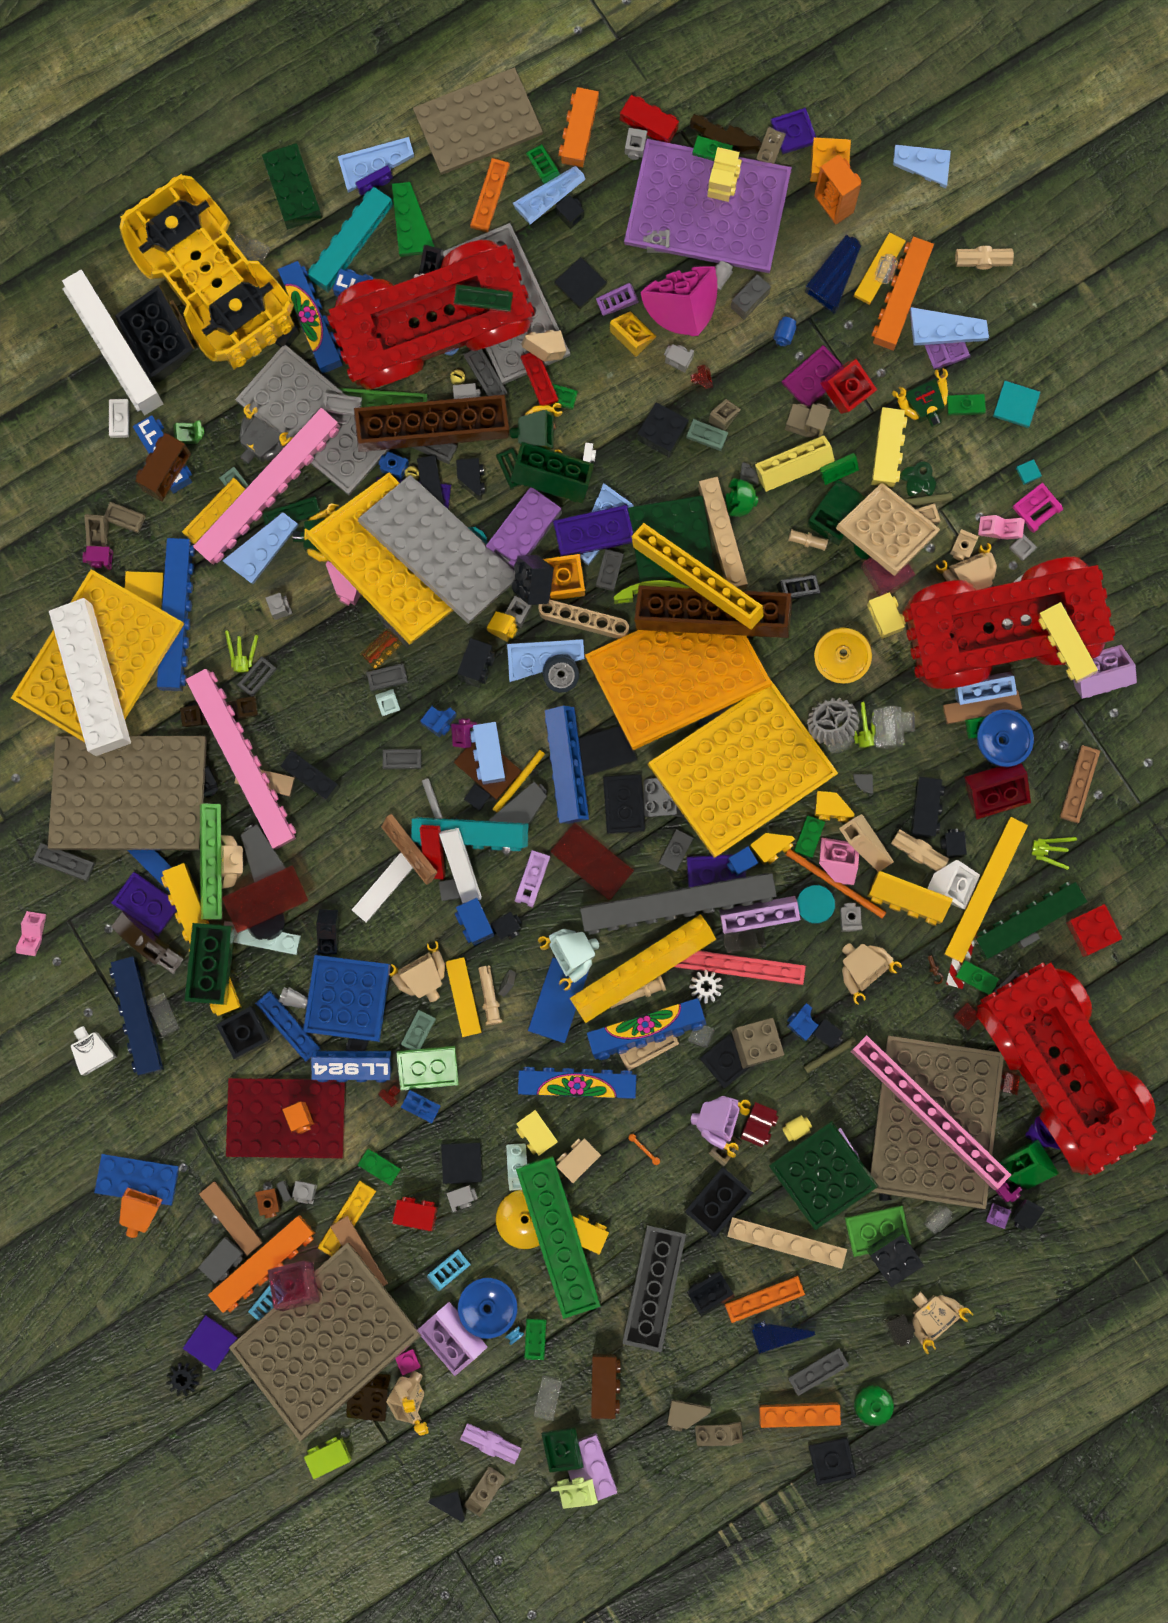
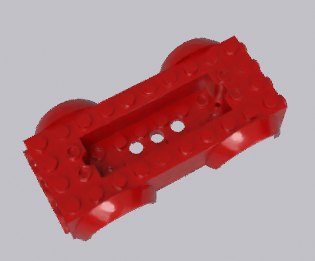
M490 240L472 241L450 251L444 257L441 268L396 285L384 279H371L359 282L345 289L338 296L335 307L328 309L330 315L327 318L330 326L336 329L337 333H334V337L339 347L343 349L340 353L345 364L349 365L347 373L352 383L355 382L366 390L374 389L423 370L424 361L463 346H467L472 351H477L529 331L535 312L531 302L527 303L526 301L529 298L525 284H520L522 276L518 266L514 267L513 263H516L512 248L508 249L506 244L499 246ZM456 284L513 292L511 312L455 305ZM445 306H454V314L446 315L444 313ZM435 312L437 314L436 321L429 322L427 320L428 313ZM411 318L419 319L420 325L417 328L409 326Z
M1063 557L1049 560L1030 568L1023 574L1021 581L976 590L968 581L952 580L934 584L918 591L911 597L907 606L904 607L905 611L902 612L905 618L904 622L908 623L909 629L906 630L908 641L912 642L913 648L910 649L912 659L916 661L917 667H914L916 678H919L920 682L922 681L928 687L949 689L987 680L990 677L993 666L1036 657L1044 665H1066L1065 662H1060L1057 656L1059 652L1057 647H1052L1047 638L1049 636L1047 629L1043 630L1038 621L1041 619V612L1060 602L1091 658L1100 656L1105 644L1113 641L1115 636L1114 627L1110 625L1109 620L1111 618V611L1106 606L1105 601L1107 599V592L1102 587L1101 582L1103 580L1102 570L1098 568V565L1089 567L1079 557ZM1023 615L1030 616V625L1024 626L1021 624L1020 619ZM1004 619H1008L1012 623L1009 630L1002 627ZM988 622L994 626V631L990 634L985 633L983 630L984 624Z
M1043 962L1030 969V974L1026 972L1012 980L1014 984L1010 982L997 989L998 994L993 992L980 1000L982 1004L977 1006L976 1017L993 1039L1009 1070H1019L1043 1109L1039 1117L1061 1149L1072 1172L1080 1173L1081 1175H1096L1105 1169L1104 1165L1116 1163L1121 1159L1120 1155L1130 1154L1137 1149L1136 1145L1146 1144L1153 1139L1152 1135L1157 1133L1152 1125L1156 1114L1155 1104L1149 1090L1137 1076L1129 1071L1117 1069L1089 1024L1092 1004L1080 981L1068 971L1054 968L1052 963L1045 965ZM1053 1046L1057 1047L1060 1051L1057 1058L1049 1055V1049ZM1061 1064H1065L1069 1068L1066 1075H1063L1059 1070ZM1073 1080L1078 1081L1081 1085L1080 1090L1077 1092L1072 1091L1070 1088V1083Z

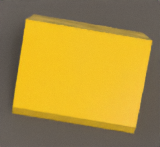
M631 311L610 322V332L635 357L656 338Z

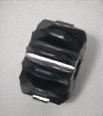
M182 1362L177 1364V1368L172 1366L170 1369L173 1373H167L166 1375L168 1378H172V1380L166 1382V1385H173L170 1388V1392L177 1389V1396H180L182 1391L184 1396L189 1395V1390L195 1392L196 1389L193 1385L200 1384L199 1381L195 1380V1378L200 1377V1373H193L197 1369L196 1366L189 1369V1362L184 1367ZM182 1376L187 1377V1381H179V1378Z

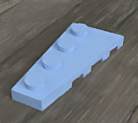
M406 137L338 156L348 193L356 189L355 182L386 165L391 170L413 158L414 153L410 139Z
M574 166L513 202V205L519 214L529 224H532L585 180L584 174Z
M912 307L909 310L914 346L987 341L989 339L987 320Z
M603 483L592 512L627 505V508L634 507V505ZM600 550L580 554V560L589 566Z
M281 513L226 557L223 562L254 584L299 524L285 513Z
M583 640L507 644L510 682L543 672L546 661L555 655L569 656L575 662L584 659Z

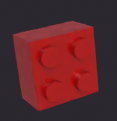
M857 359L848 361L820 383L841 414L850 412L877 391V388Z
M1105 904L1066 922L1083 957L1122 939Z
M406 1196L397 1200L392 1224L427 1231L434 1230L438 1207L434 1206L435 1202L422 1200L421 1203L415 1202L416 1198Z

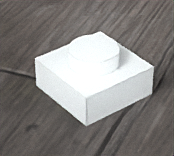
M585 443L583 461L595 462L596 450H593V444Z

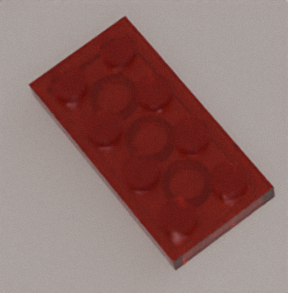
M575 822L550 852L609 901L634 872L633 869Z
M293 865L222 897L237 933L243 932L309 901Z

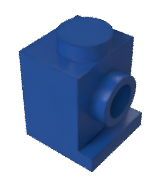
M387 452L386 456H381L378 465L381 466L380 470L382 473L387 474L390 472L394 478L402 480L405 470L409 466V461L406 458ZM390 461L396 462L395 465L390 466Z

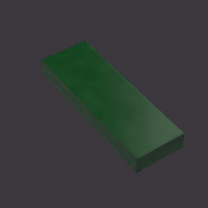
M456 284L454 304L511 312L513 292Z
M315 496L263 512L262 516L265 526L281 513H285L296 523H299L319 513L320 508Z

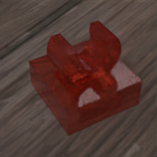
M705 365L697 366L698 373L690 375L691 382H694L695 385L700 384L705 389L713 387L710 369Z
M968 1003L953 1016L966 1030H969L978 1020L976 1017L977 1012Z
M1006 1073V1076L1002 1075L1001 1079H1004L1005 1082L1003 1086H1000V1090L1008 1094L1017 1095L1020 1076L1012 1073Z
M394 1085L388 1092L382 1089L378 1095L394 1108L398 1104L395 1097L401 1090Z

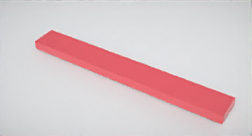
M697 951L674 967L697 971L708 970L711 973L715 972L718 974L803 985L806 966Z

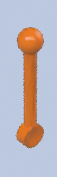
M634 1134L629 1135V1140L652 1159L654 1165L660 1163V1159L654 1157L636 1139Z

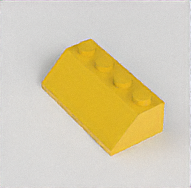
M881 871L875 875L867 896L876 904L882 905L883 902L888 904L889 908L894 911L900 912V909L908 912V916L916 919L918 917L925 918L926 923L935 926L937 923L941 924L953 900L950 897Z

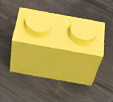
M889 592L868 601V609L881 639L903 631L906 622H904L903 614H899L897 610L898 602L895 596L892 597Z
M536 1110L516 1123L518 1126L516 1131L522 1139L526 1137L529 1141L527 1147L533 1155L537 1153L540 1156L558 1143Z

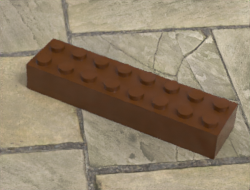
M505 395L354 408L358 452L506 439L509 434Z
M639 586L634 620L637 630L789 638L792 610L791 593L742 591L763 605V617L751 630L692 588Z

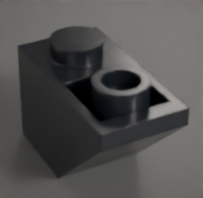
M479 458L457 459L458 483L477 500H482V494H485L484 482H481L480 477L484 475L483 464H480Z
M319 909L316 922L318 954H337L339 934L338 910Z

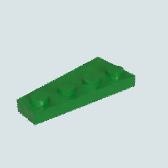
M410 182L392 184L399 256L422 255L424 244L432 247L435 246Z

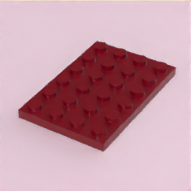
M228 1078L226 1157L344 1158L346 1082H337L336 1080L318 1082L312 1079ZM299 1102H305L314 1124L310 1126L311 1130L304 1133L291 1132L282 1109Z

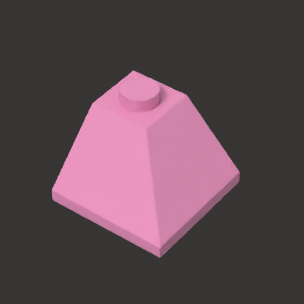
M327 561L326 567L336 594L340 598L339 601L348 606L350 603L356 605L361 594L331 562Z
M821 838L819 864L835 882L854 885L858 870L859 853L846 841Z

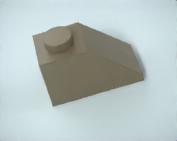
M671 1399L667 1425L671 1426L670 1429L682 1431V1428L688 1429L711 1412V1408Z

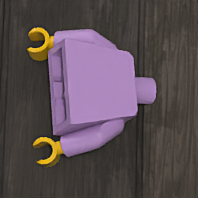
M720 1096L710 1102H705L700 1113H693L691 1123L697 1126L702 1137L710 1144L721 1150L723 1148L726 1149L728 1156L733 1158L736 1154L731 1152L730 1149L738 1150V1145L736 1143L727 1144V1141H731L739 1111L742 1115H748L750 1113L748 1108H750L751 1104L748 1100H743L740 1103L736 1099Z

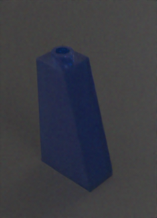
M846 235L806 285L805 293L834 314L838 309L860 252L861 245L856 238Z

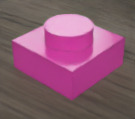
M414 1349L402 1353L396 1358L402 1376L421 1368Z

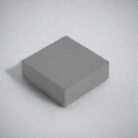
M1023 534V537L1019 538L1009 549L1020 560L1024 561L1037 547Z

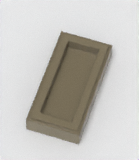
M112 502L109 503L104 515L110 523L138 534L146 518L141 513Z

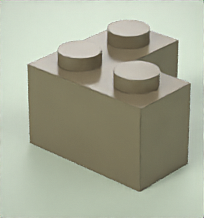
M793 404L785 430L811 439L819 438L823 435L831 410L827 409V406L823 404H813L811 409H808L804 404Z

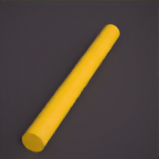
M539 750L493 807V811L498 813L506 805L544 757V752Z

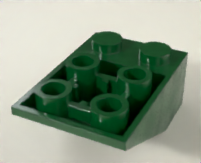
M837 480L809 519L807 526L839 546L845 535L836 529L837 525L866 497L840 480Z

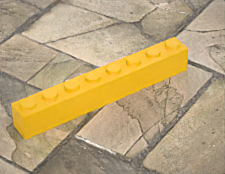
M645 523L631 536L635 549L752 630L762 619L763 605Z
M182 863L162 871L163 877H161L164 887H168L170 891L168 898L171 905H175L177 909L175 916L178 923L183 925L182 935L185 941L190 943L192 923L209 924V921L201 920V900L187 864ZM229 978L227 1005L210 1004L213 1014L216 1013L217 1016H222L242 1008L231 978Z
M700 914L572 996L570 1000L584 1022L587 1023L715 941L716 938L710 926Z

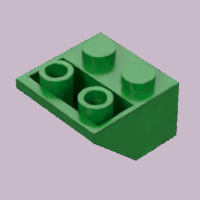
M1038 1139L1008 1154L999 1162L1011 1174L1008 1179L1027 1190L1059 1174Z

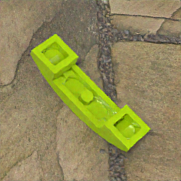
M665 580L641 582L629 586L614 596V604L633 602V595L638 594L639 586L689 587Z

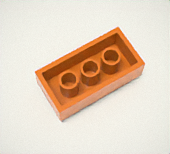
M840 154L820 167L814 196L835 225L854 213L861 187V179L857 173L852 172L849 162L845 158L843 159Z

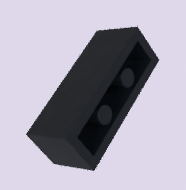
M293 751L289 753L280 765L284 771L328 803L340 788L336 782Z
M918 777L910 836L933 839L936 834H939L940 823H937L938 815L942 813V804L939 803L940 796L943 797L945 785H942V779Z

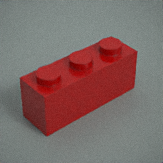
M631 95L620 112V121L634 129L647 131V136L656 141L670 143L679 129V121L675 116L663 113L659 107L647 104L639 96Z

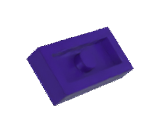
M386 165L355 182L360 196L367 191H371L373 187L376 188L389 183L392 179L391 170Z

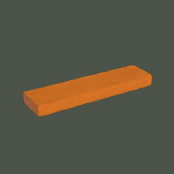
M494 158L491 159L470 228L489 232L510 163Z
M796 1276L724 1305L731 1323L804 1296L805 1293L799 1277Z

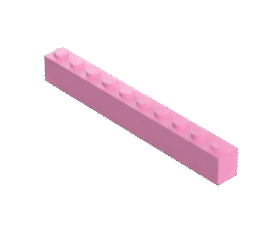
M320 408L193 547L210 563L220 562L224 557V552L228 548L231 549L237 543L236 539L248 532L250 529L249 525L253 521L260 519L263 514L262 511L266 507L269 508L275 502V497L279 493L282 494L288 488L287 484L292 479L295 480L300 475V470L313 461V456L326 447V442L338 434L341 427L338 422L324 409Z
M204 669L185 679L272 848L278 849L295 840L294 834H296V830L292 823L288 824L285 818L288 815L284 807L279 806L277 793L274 789L270 790L268 786L270 780L265 772H261L259 768L261 762L257 756H253L251 752L253 747L250 741L244 739L242 735L244 732L243 727L239 722L236 723L233 717L235 712L231 705L227 706L224 700L227 697L223 689L218 688L216 684L218 679L214 672Z
M867 1035L851 1051L993 1190L999 1189L1011 1176L995 1158Z

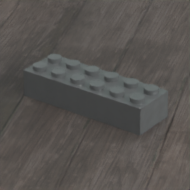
M647 1225L622 1344L662 1352L686 1233Z

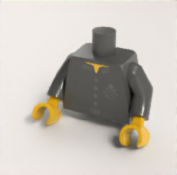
M248 404L244 407L245 415L239 437L242 447L246 450L240 458L246 464H249L254 457L261 462L272 460L293 437L286 439L288 432L279 435L256 416L253 418L252 415L256 414L258 409L255 407L251 412L249 410L251 404Z

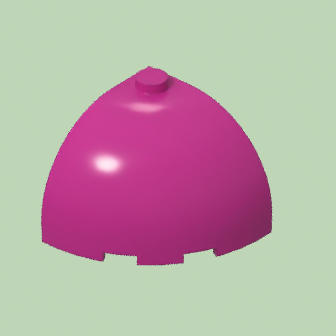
M693 267L692 271L681 273L679 270L667 274L666 279L660 282L653 281L640 292L647 312L660 326L671 332L699 336L709 323L716 304L717 275L715 267Z

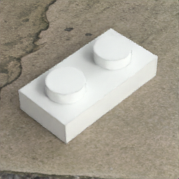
M128 399L109 400L110 438L129 437Z

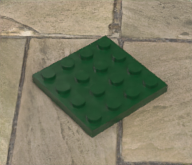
M703 496L628 508L633 534L645 523L706 567L715 571ZM634 548L640 583L675 577Z
M832 1121L769 1165L814 1230H817L879 1186Z

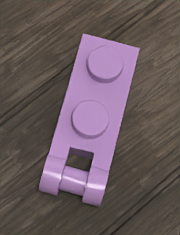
M531 851L515 902H524L528 904L527 906L534 907L550 856ZM525 889L532 891L531 896L524 895Z

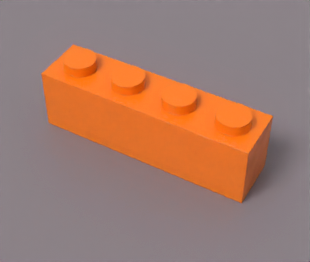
M577 87L576 94L572 93L570 105H573L572 111H568L566 120L569 124L568 128H564L563 131L565 142L564 145H560L559 149L562 164L583 168L598 105L599 91Z
M834 1402L759 1405V1425L761 1428L841 1425L840 1404Z

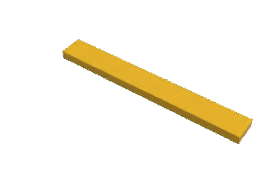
M1012 817L1009 818L944 955L960 963L963 962L1028 825Z

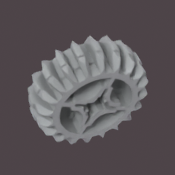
M832 697L831 701L824 699L823 704L818 703V708L812 707V713H809L807 724L814 740H817L820 744L824 742L826 746L830 743L835 746L837 742L842 744L843 740L849 741V736H855L860 720L853 704H849L847 700L842 701L841 698L835 701Z

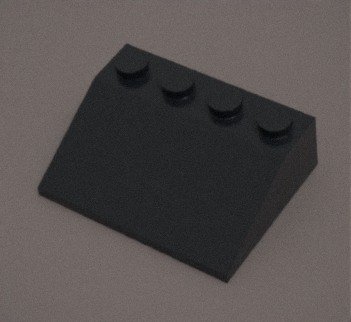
M157 285L115 315L117 322L150 380L161 382L174 373L195 349L160 285Z

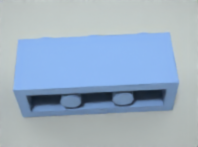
M1011 672L990 675L987 680L954 688L956 701L960 705L1017 695L1015 678Z
M496 722L473 725L474 731H470L472 743L476 742L477 749L473 750L475 761H479L480 768L476 769L478 780L482 779L483 784L505 781Z

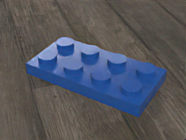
M101 1154L94 1193L122 1197L126 1189L131 1188L163 1199L161 1204L172 1206L179 1166Z

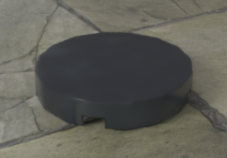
M258 905L252 908L247 915V930L256 939L272 940L278 937L284 930V914L274 905Z

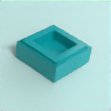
M1034 459L1016 467L1024 485L1042 477Z

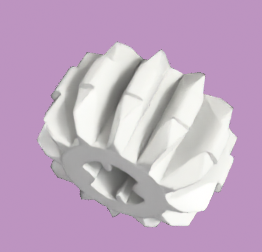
M708 970L704 971V977L698 972L699 980L694 977L691 979L696 983V985L692 984L689 986L690 989H696L691 995L699 994V1001L704 997L705 1004L708 1003V997L714 1002L715 997L713 994L716 996L721 995L716 989L723 988L722 985H716V983L721 981L720 977L713 980L715 972H712L710 977H708ZM704 982H708V985L711 986V989H708L709 992H704L701 984L704 985Z

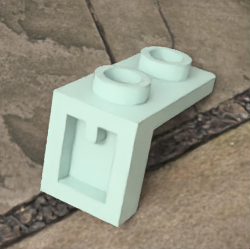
M510 1144L506 1146L509 1191L522 1190L515 1168L527 1164L526 1144Z

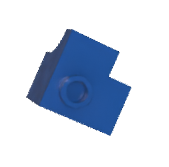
M431 706L420 722L440 738L442 734L445 736L451 728L450 724L457 714L451 708L446 711H438Z
M807 1003L798 1013L793 1012L787 1019L789 1022L787 1027L804 1041L819 1026L811 1019L812 1007Z

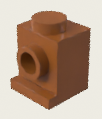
M277 1188L255 1192L260 1216L265 1215V1219L276 1217V1212L281 1211ZM266 1200H269L271 1202V1206L269 1208L265 1207L264 1205Z

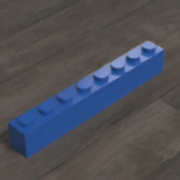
M167 538L162 610L182 621L184 625L158 666L157 688L162 691H183V686H186L187 683L184 667L188 666V657L185 656V652L189 648L187 630H190V619H188V612H191L192 608L189 593L193 591V583L190 582V577L194 574V564L191 562L192 556H195V548L190 539Z

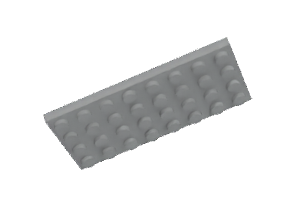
M510 223L443 251V256L445 257L453 249L477 240H490L499 246L506 244L508 249L512 248L516 263H513L514 267L518 266L522 276L520 284H525L529 297L526 301L527 303L531 302L535 316L532 317L533 322L526 333L485 348L503 385L527 375L520 356L529 353L521 345L525 335L531 332H536L537 334L544 333L548 330L560 331ZM565 341L564 344L566 347V353L562 359L570 356V352ZM559 360L546 361V362L543 361V364H544V366H548V365H550V364H552V363H555V362H557V361H559Z
M285 345L280 348L235 400L243 408L251 404L249 407L251 412L253 408L257 407L258 412L253 416L259 418L279 435L288 432L286 435V439L290 437L294 438L318 410L322 408L325 392L345 394ZM328 413L341 427L338 434L326 442V447L313 456L314 459L310 464L347 495H350L378 464L381 456L386 455L390 449L358 452L354 417Z
M411 475L358 519V522L468 624L512 585L513 580H516L515 571L495 552L493 553L480 538Z

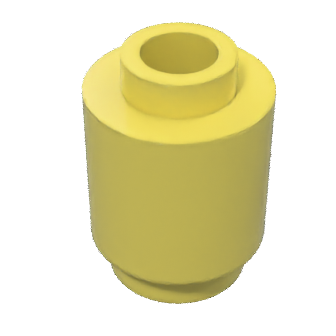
M801 1115L786 1123V1126L782 1128L790 1142L811 1133L810 1128H812V1125L807 1117L803 1118Z

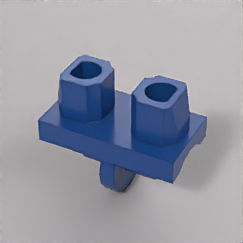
M409 1090L401 1105V1108L430 1123H433L441 1107Z

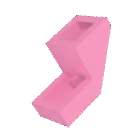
M997 515L980 517L978 535L1006 540L1022 538L1025 520L1022 518L1003 519Z
M26 912L21 923L22 935L16 946V953L36 955L42 940L46 914Z

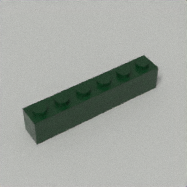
M1069 881L1059 886V892L1054 894L1051 891L1042 896L1043 901L1037 903L1035 900L1026 905V911L1021 913L1018 910L1009 915L1011 919L1005 923L1002 919L993 924V930L987 932L985 929L976 934L977 939L973 940L984 960L986 961L1088 902L1077 883L1070 884Z

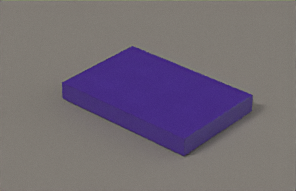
M719 855L716 858L713 856L687 857L689 887L746 877V872L739 876L730 872L727 864L729 863L728 858L732 855Z
M135 872L132 873L112 901L113 905L152 930L158 936H160L177 912L175 905H171L166 893Z

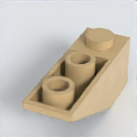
M862 814L839 828L848 843L878 872L894 862Z

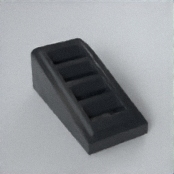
M816 575L780 580L777 584L778 593H791L792 600L820 593ZM808 581H810V585H811V589H812V590H809V588H808V584H807ZM800 583H802L804 591L801 590ZM792 585L795 586L796 593H794Z

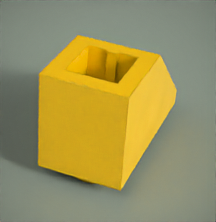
M496 611L487 626V631L508 642L517 633L516 619L511 615Z
M817 791L814 816L819 817L818 820L830 821V818H836L838 822L848 823L849 820L854 818V812L837 793Z
M765 833L753 842L749 848L763 865L767 862L770 865L779 858L777 854L782 850L786 853L793 847L792 842L795 839L793 836Z
M579 1214L577 1217L573 1216L581 1246L600 1255L609 1234L606 1231L607 1227L597 1222L595 1225L588 1223V1218Z

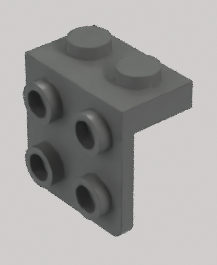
M657 778L644 780L645 817L670 815L684 817Z

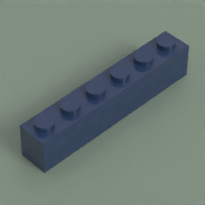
M133 956L111 962L112 967L109 968L111 978L115 979L116 983L114 993L116 998L119 997L121 1004L118 1005L120 1016H123L125 1021L123 1031L129 1038L127 1048L129 1053L133 1055L134 1073L137 1072L138 1076L162 1071L164 1069L137 958Z

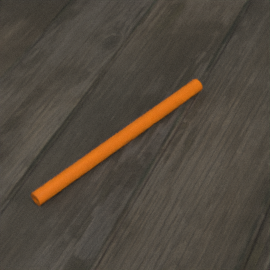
M789 849L785 854L880 918H883L886 914L884 910L846 885L835 882L828 873L793 850Z

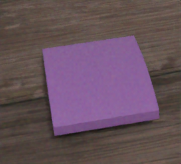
M965 342L925 345L934 370L971 357Z

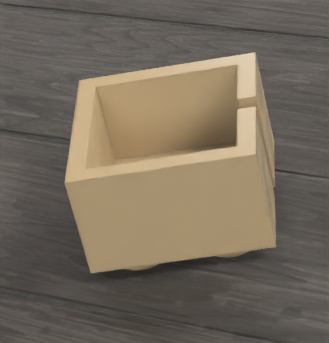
M585 1138L582 1141L578 1139L571 1146L573 1150L568 1155L564 1153L557 1160L559 1164L556 1167L572 1183L601 1156Z

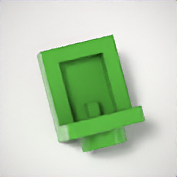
M201 421L174 424V437L185 444H197L204 436V428L201 426Z

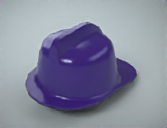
M1040 1116L1035 1119V1123L1030 1126L1029 1131L1025 1134L1026 1137L1031 1139L1032 1142L1038 1139L1043 1148L1052 1147L1060 1149L1046 1126L1040 1120Z

